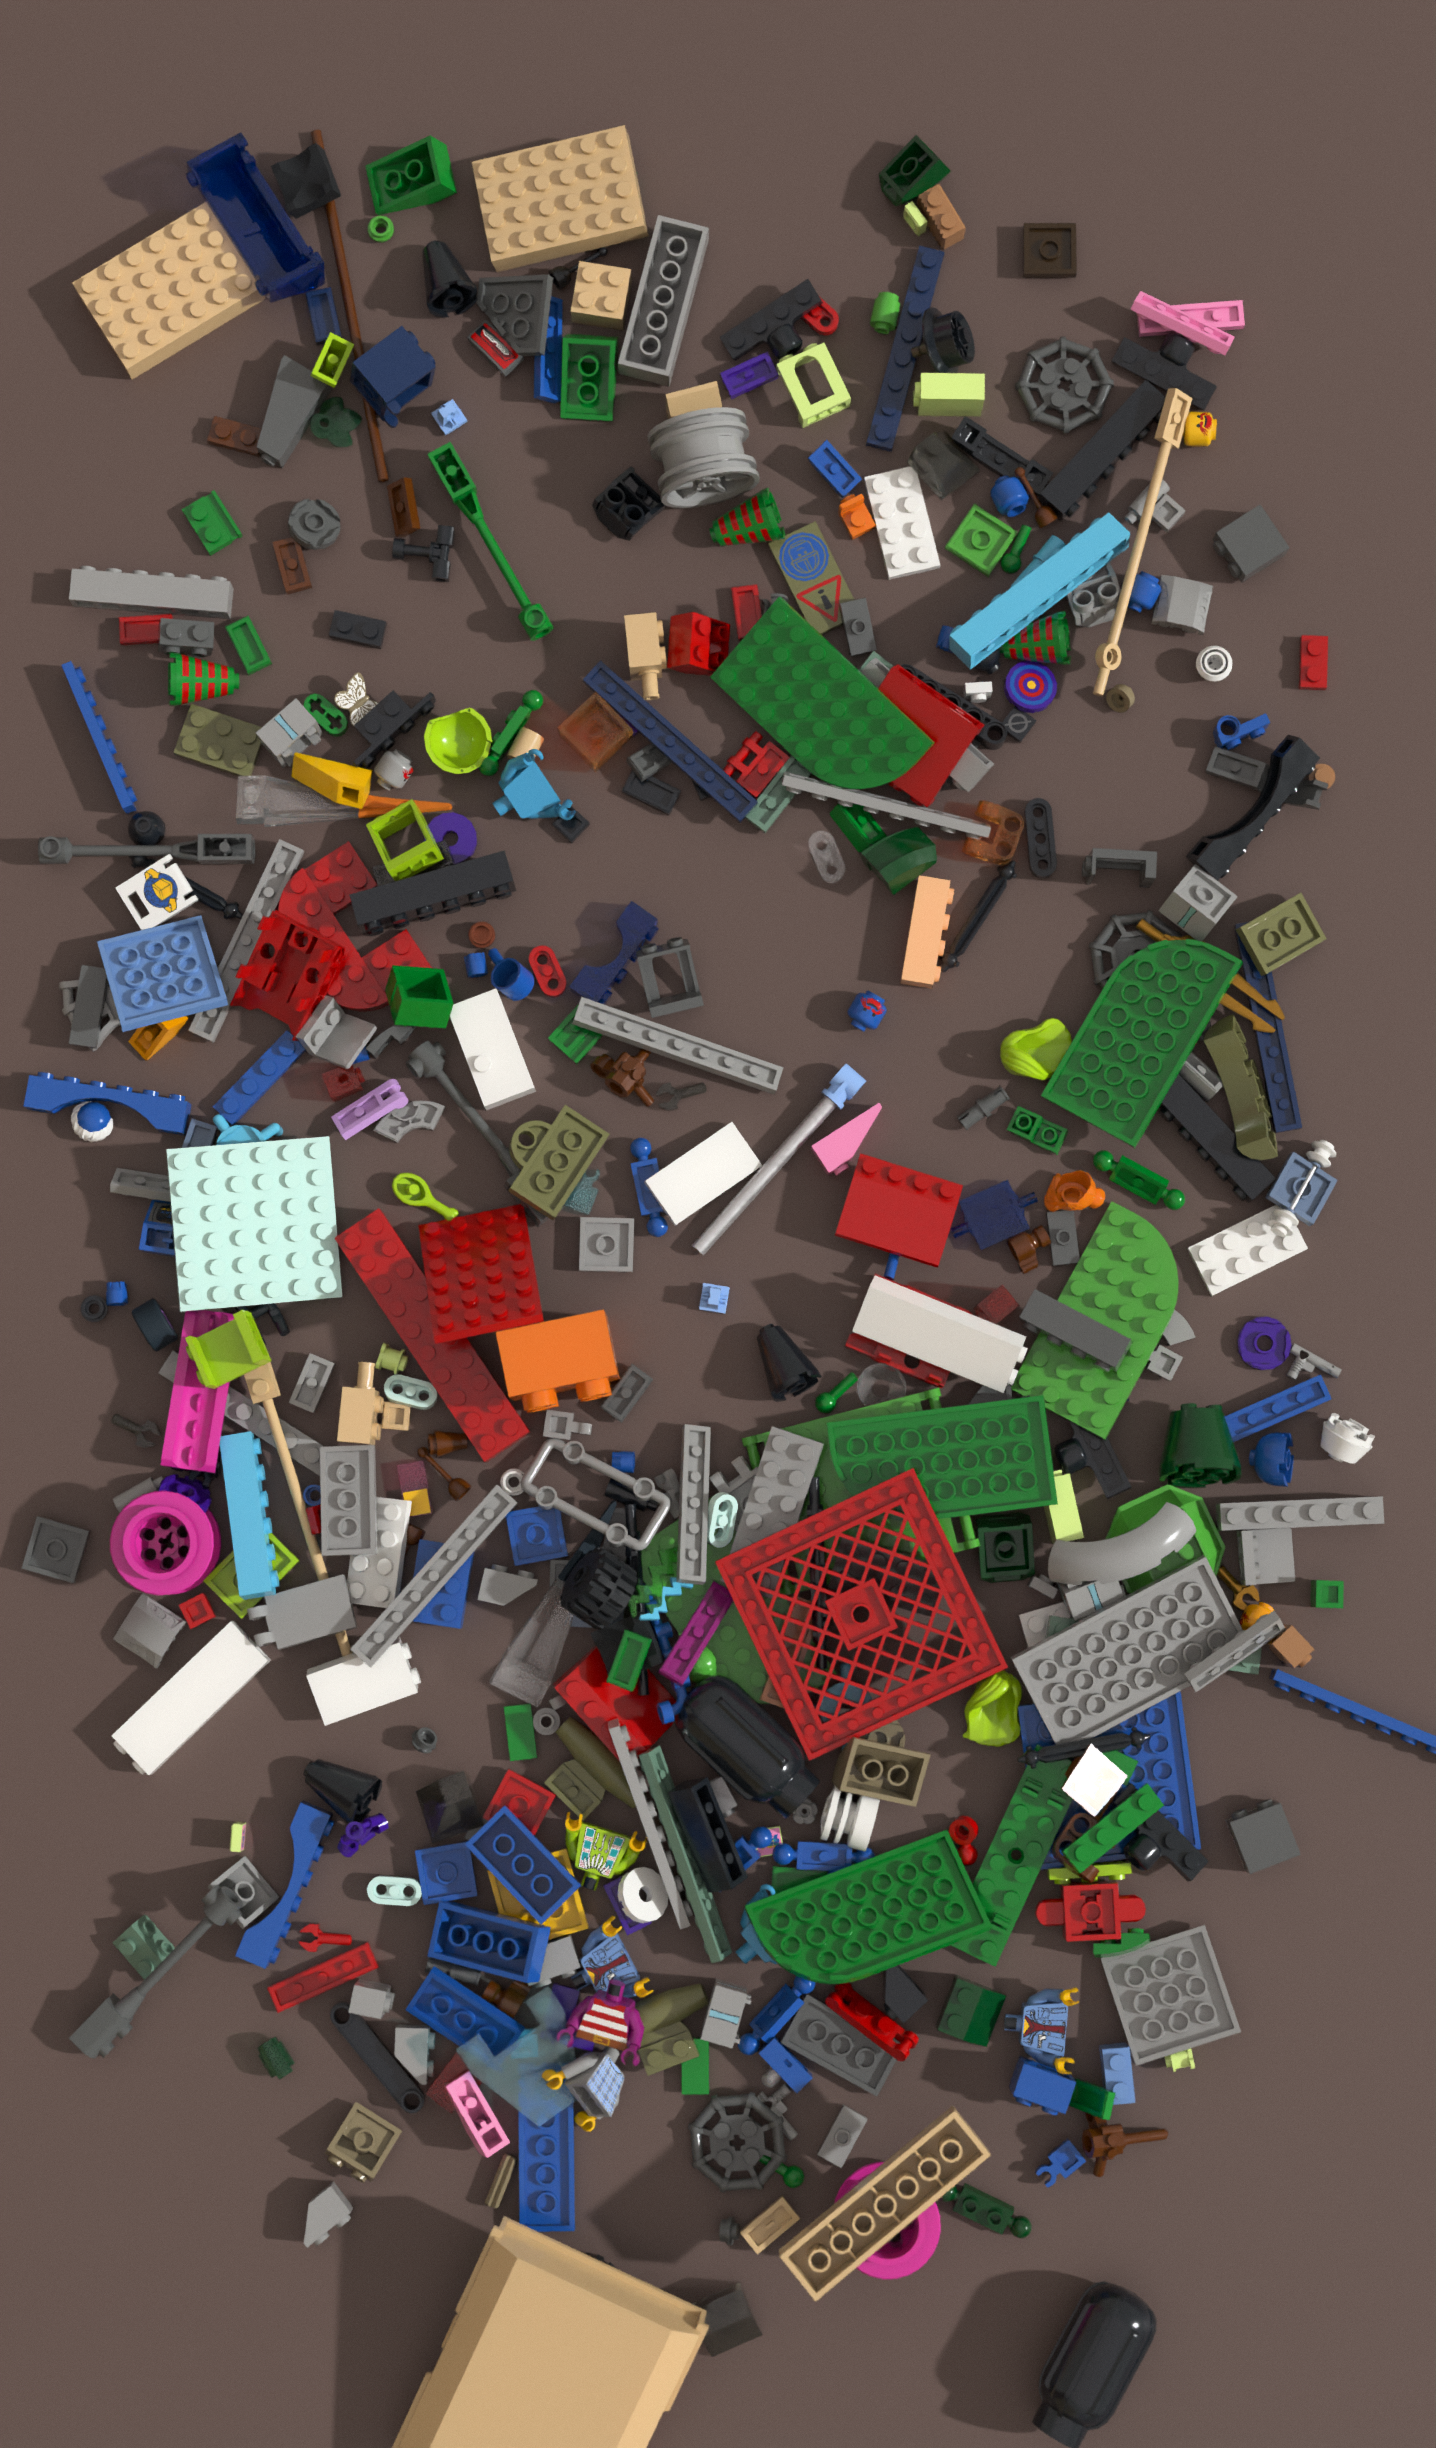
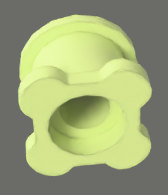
M383 1343L375 1368L380 1370L385 1368L394 1371V1375H397L399 1370L404 1372L409 1356L405 1355V1349L399 1351L390 1348L389 1344Z
M1191 2049L1164 2057L1166 2067H1172L1173 2072H1176V2069L1189 2066L1190 2069L1195 2068Z

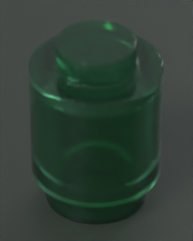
M276 2036L257 2047L260 2053L258 2057L271 2078L277 2076L280 2080L293 2071L291 2066L295 2062L282 2040L278 2041Z

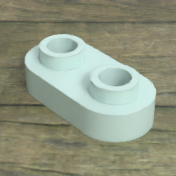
M397 1374L390 1376L384 1384L385 1395L393 1403L427 1410L432 1408L437 1401V1391L427 1381ZM399 1386L403 1388V1391L400 1394H395L393 1389ZM422 1393H426L429 1395V1398L422 1401L419 1399V1396Z
M725 1492L715 1494L711 1498L708 1507L707 1542L718 1548L730 1543L733 1537L738 1509L737 1500ZM723 1501V1506L719 1509V1505ZM718 1528V1533L714 1535L715 1529Z
M380 1875L373 1878L367 1887L369 1898L377 1904L412 1906L422 1896L420 1882L411 1877ZM379 1884L386 1886L387 1891L385 1894L378 1893L377 1886ZM405 1887H412L414 1894L412 1896L405 1895Z

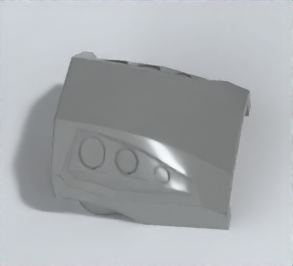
M1110 562L1066 595L1077 626L1089 628L1113 620L1121 589Z
M1161 575L1159 585L1162 590L1154 606L1151 624H1158L1161 627H1176L1188 633H1196L1198 631L1199 635H1203L1213 586L1180 577Z
M142 1593L113 1639L143 1658L153 1667L158 1668L163 1660L162 1657L169 1650L172 1641H175L176 1635L186 1625L187 1621L145 1593Z

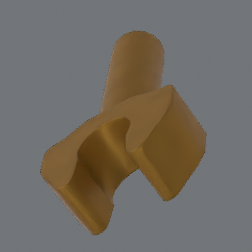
M1223 1565L1219 1567L1217 1575L1234 1592L1232 1604L1236 1608L1246 1609L1247 1605L1242 1601L1244 1594H1249L1255 1601L1260 1600L1258 1590L1254 1585L1242 1586Z

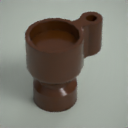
M1043 1225L1034 1228L1030 1234L1020 1232L1008 1238L1007 1244L1021 1272L1025 1274L1038 1267L1036 1248L1046 1247L1051 1244V1240Z
M491 1980L481 1998L489 2003H494L496 2008L514 2019L533 1985L528 1986V1983L514 1980L507 1989L503 1990L500 1984Z

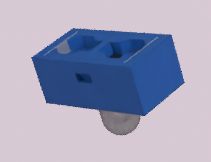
M776 2036L768 2044L765 2042L758 2049V2054L771 2066L761 2078L762 2084L765 2087L772 2088L783 2079L798 2093L813 2078L810 2071L785 2045L781 2044Z

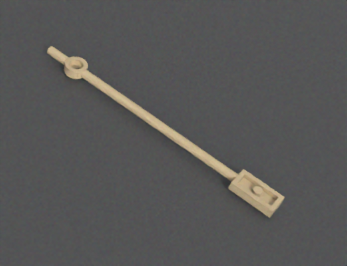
M1168 388L1155 434V439L1161 442L1134 545L1107 643L1101 644L1095 654L1096 664L1100 668L1093 694L1097 696L1104 695L1110 670H1115L1121 662V651L1117 643L1170 449H1176L1180 446L1192 402L1191 397L1177 388Z
M271 1362L244 1374L253 1404L263 1403L318 1581L329 1577L316 1535L311 1533L306 1513V1503L303 1499L300 1484L272 1399L281 1396ZM346 1631L335 1634L342 1657L352 1654Z

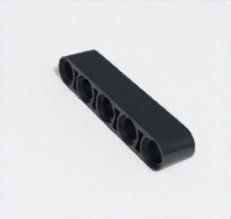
M909 664L900 665L982 722L984 727L974 738L982 746L990 750H997L1003 746L1007 736V729L1002 722ZM991 730H996L1000 733L1001 739L993 741L988 737L987 733Z

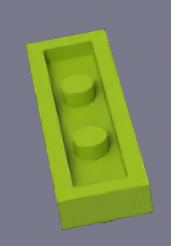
M1128 1860L1092 1864L1099 1870L1093 1882L1098 1881V1876H1109V1880L1125 1879V1874H1132L1131 1863ZM1066 1867L1047 1869V1878L1054 1880V1884H1069L1072 1878H1080Z

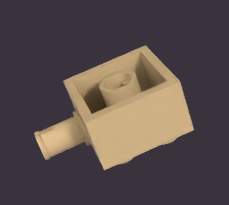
M656 612L624 615L631 681H642L644 700L659 699L657 678H662V669H667L665 646H659V644L664 643L662 620L657 621Z
M358 1362L357 1385L354 1388L342 1387L337 1441L351 1444L375 1445V1440H380L381 1424L377 1423L378 1413H383L384 1397H381L380 1392L373 1388L375 1363Z

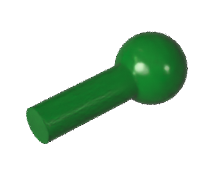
M1022 524L1010 553L1005 554L1001 559V568L1004 572L1014 574L1021 568L1020 555L1032 528Z
M850 1372L830 1392L820 1393L815 1400L817 1410L825 1414L832 1412L836 1407V1400L859 1380L857 1376Z
M763 2155L759 2161L766 2165L771 2157ZM782 2163L775 2171L783 2177L785 2185L790 2188H797L804 2181V2172L798 2166L792 2165L788 2167Z

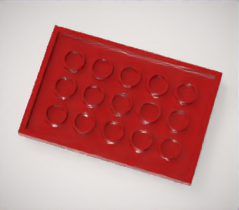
M521 1204L455 1217L451 1221L441 1220L418 1225L435 1344L544 1321L526 1213Z

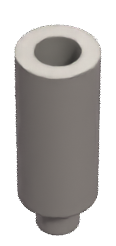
M1163 479L1156 504L1170 490L1168 484ZM1150 484L1128 507L1129 513L1124 519L1131 525L1137 519H1141Z
M163 1476L155 1480L150 1477L114 1497L113 1502L118 1511L121 1512L133 1499L146 1493L158 1491L159 1485L164 1479Z

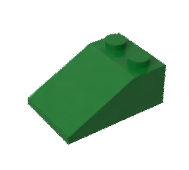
M427 136L365 166L377 215L437 203L457 193L447 145L432 136Z
M566 334L563 337L560 418L613 421L619 337Z

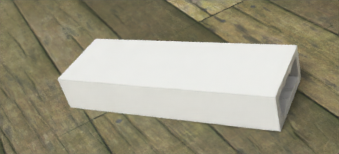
M876 1275L868 1288L852 1332L1004 1393L1007 1384L1013 1385L1018 1370L1014 1369L1016 1361L1022 1363L1028 1349L1023 1347L1026 1336Z
M230 1621L112 1735L116 1740L113 1743L114 1746L122 1754L128 1753L134 1759L132 1765L141 1774L145 1772L148 1775L153 1774L263 1669L271 1659L259 1646H256V1643L235 1621Z

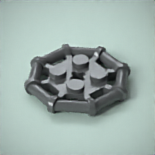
M1060 337L1059 340L1034 351L1030 350L1027 353V360L1019 381L1015 383V390L1019 391L1030 415L1029 419L1032 422L1037 421L1063 431V434H1068L1070 430L1093 420H1099L1102 417V410L1110 389L1114 387V380L1110 379L1099 356L1100 351L1097 348L1092 349L1067 340L1066 337ZM1060 351V358L1046 364L1041 360ZM1066 351L1086 359L1080 363L1074 358H1066ZM1091 363L1099 381H1092L1086 368ZM1037 366L1042 371L1038 382L1030 383L1034 368ZM1061 380L1071 384L1069 385V391L1065 392L1063 388L1058 389L1057 386L1060 385ZM1091 389H1099L1094 405H1091L1087 401ZM1030 391H1037L1043 403L1040 407H1037ZM1080 408H1083L1086 411L1083 414H1080L1074 418L1069 419V413L1073 411H1076ZM1046 409L1057 410L1058 413L1062 414V419L1044 413Z
M1150 910L1144 913L1120 916L1114 914L1110 916V921L1096 939L1089 943L1088 947L1091 950L1094 984L1104 988L1108 978L1127 957L1134 955L1135 951H1140L1148 947L1147 945L1156 942L1140 930L1126 932L1125 925L1138 924L1141 919H1144L1164 935L1182 937L1181 933L1173 930ZM1115 930H1117L1121 937L1114 946L1104 945ZM1102 952L1110 954L1112 969L1106 973L1104 972Z
M753 2092L739 2095L718 2096L715 2094L711 2096L712 2100L693 2123H689L688 2126L691 2135L693 2157L691 2165L693 2169L697 2168L720 2188V2192L723 2193L732 2190L757 2189L760 2191L764 2189V2184L782 2162H786L788 2157L785 2154L782 2124L784 2119L768 2108ZM745 2105L743 2113L728 2114L725 2109L728 2106ZM751 2108L766 2119L768 2123L761 2125L759 2122L757 2123L750 2115ZM718 2111L721 2116L719 2122L713 2129L705 2127L709 2119ZM772 2129L774 2150L766 2147L765 2131ZM701 2134L707 2135L710 2138L711 2152L704 2156ZM736 2134L739 2135L740 2139H745V2144L741 2145V2149H736L735 2145H731L730 2140H734ZM763 2155L771 2157L770 2161L758 2174L755 2168L756 2163ZM714 2158L720 2166L726 2169L724 2177L712 2168L707 2161ZM748 2170L752 2177L730 2179L732 2171Z

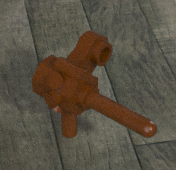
M641 1048L636 1056H630L628 1053L622 1052L615 1062L610 1056L602 1054L597 1056L590 1064L593 1072L599 1077L605 1078V1085L617 1096L627 1098L634 1091L646 1107L653 1104L654 1099L642 1085L644 1082L643 1077L646 1075L644 1061L652 1053L651 1051Z
M1085 2112L1089 2129L1083 2130V2151L1087 2158L1096 2157L1093 2174L1096 2177L1104 2175L1107 2160L1114 2159L1117 2154H1123L1127 2144L1165 2140L1168 2137L1166 2129L1124 2133L1120 2123L1107 2125L1106 2120Z

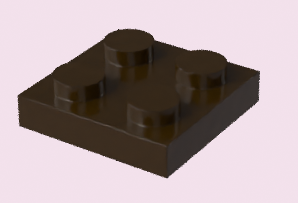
M1024 223L1023 278H1076V223Z

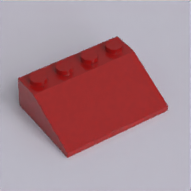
M860 1153L835 1236L938 1268L963 1185Z
M597 1646L593 1647L552 1684L618 1760L619 1757L608 1729V1721L618 1718L620 1726L626 1725L631 1741L626 1743L629 1751L635 1750L638 1759L640 1758L639 1755L648 1750L674 1723L671 1722L663 1725L660 1721L657 1703L669 1700L670 1704L673 1705L676 1700L650 1670L647 1669L649 1695L638 1696L637 1683L632 1692L606 1682L608 1678L607 1670Z

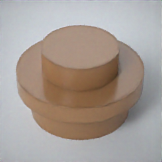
M1317 764L1313 772L1308 775V780L1316 779L1328 783L1327 789H1329L1335 781V772L1327 764Z

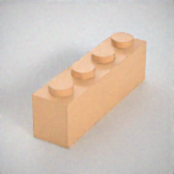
M921 875L918 877L900 984L932 989L934 982L939 983L941 967L936 965L938 956L943 957L946 941L941 940L942 930L947 931L950 915L945 914L946 905H952L954 889L949 888L951 880Z

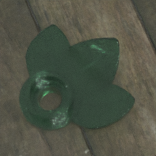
M332 397L323 402L320 413L312 417L310 428L316 437L321 439L327 438L336 447H348L352 445V438L349 432L359 426L362 417L354 410L344 409L341 397ZM319 422L327 423L328 427H322Z

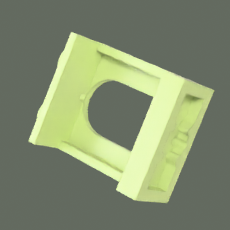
M816 343L805 347L802 353L795 356L793 354L784 356L776 364L777 373L781 376L799 413L798 419L802 428L850 407L851 397L825 343L819 345ZM815 359L820 364L834 395L811 405L798 380L795 368Z

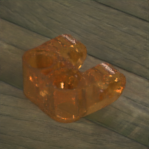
M979 801L975 815L999 826L992 844L974 838H966L962 852L983 861L1005 865L1014 856L1024 828V820L1020 814L988 801ZM1006 821H1014L1018 825V830L1014 832L1008 831L1004 823ZM999 845H1004L1009 849L1010 853L1007 856H1000L995 848Z

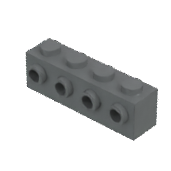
M1034 1289L1019 1316L1020 1321L1024 1323L1022 1327L1033 1334H1037L1039 1331L1047 1335V1341L1058 1347L1064 1344L1072 1348L1070 1353L1083 1360L1086 1356L1096 1361L1094 1365L1105 1372H1109L1110 1369L1117 1372L1132 1344L1130 1338Z

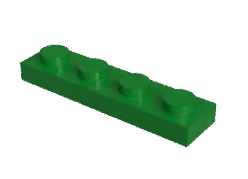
M1146 1783L1061 1852L1075 1871L1080 1874L1162 1808L1164 1804L1148 1783Z

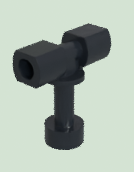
M438 525L436 542H431L430 547L406 544V539L394 538L392 558L404 560L405 555L428 557L429 563H434L432 579L439 582H449L451 563L448 561L449 549L453 548L455 529L451 526Z

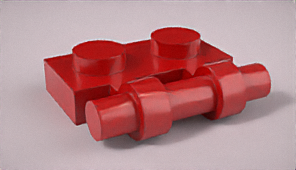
M754 731L749 738L746 737L741 743L742 747L735 756L731 755L723 771L730 777L735 771L739 772L741 775L736 782L757 800L790 757L771 741L762 749L757 744L763 736ZM750 753H753L756 757L747 767L742 762Z

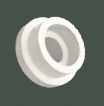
M514 1468L505 1471L500 1480L501 1488L507 1494L513 1496L523 1493L521 1480L525 1473ZM517 1477L519 1485L511 1487L509 1484L510 1478Z

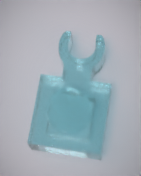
M597 1169L594 1177H588L585 1171L582 1176V1182H578L564 1206L590 1215L599 1189L592 1187L593 1183L600 1176L599 1169Z

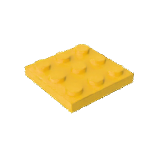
M567 1848L551 1852L575 1877ZM488 1870L499 1914L540 1924ZM579 1890L574 1892L542 1924L551 1927L548 1940L589 1928Z

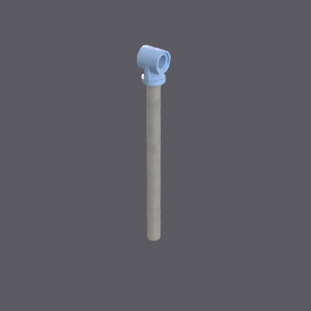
M846 1063L829 1082L831 1084L829 1088H824L821 1092L824 1095L821 1101L721 1211L692 1246L704 1256L836 1107L841 1110L844 1107L843 1103L846 1100H850L866 1083V1080Z

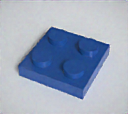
M538 1506L511 1511L507 1514L506 1520L515 1566L568 1556L562 1517L559 1510L555 1508L544 1510Z
M468 1841L415 1850L424 1905L478 1896L472 1853L465 1845Z

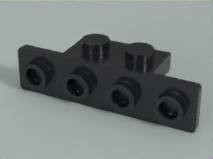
M394 690L391 691L354 725L355 729L371 746L353 761V766L368 769L376 761V755L382 750L384 752L388 751L395 744L396 741L394 739L398 735L408 733L415 726L414 721L422 715L424 717L434 709L435 696L431 692L428 693L410 709Z

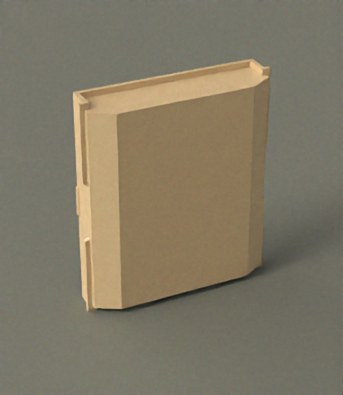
M504 2216L499 2227L494 2225L456 2307L455 2311L458 2314L455 2315L441 2345L443 2348L433 2371L426 2372L392 2448H647L663 2412L670 2411L709 2328V2325L704 2323L707 2311Z

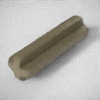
M505 2153L502 2157L485 2200V2204L489 2207L497 2209L500 2205L517 2162V2158L511 2154Z

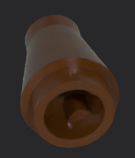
M434 1431V1433L427 1435L429 1455L440 1457L461 1449H467V1436L465 1433Z

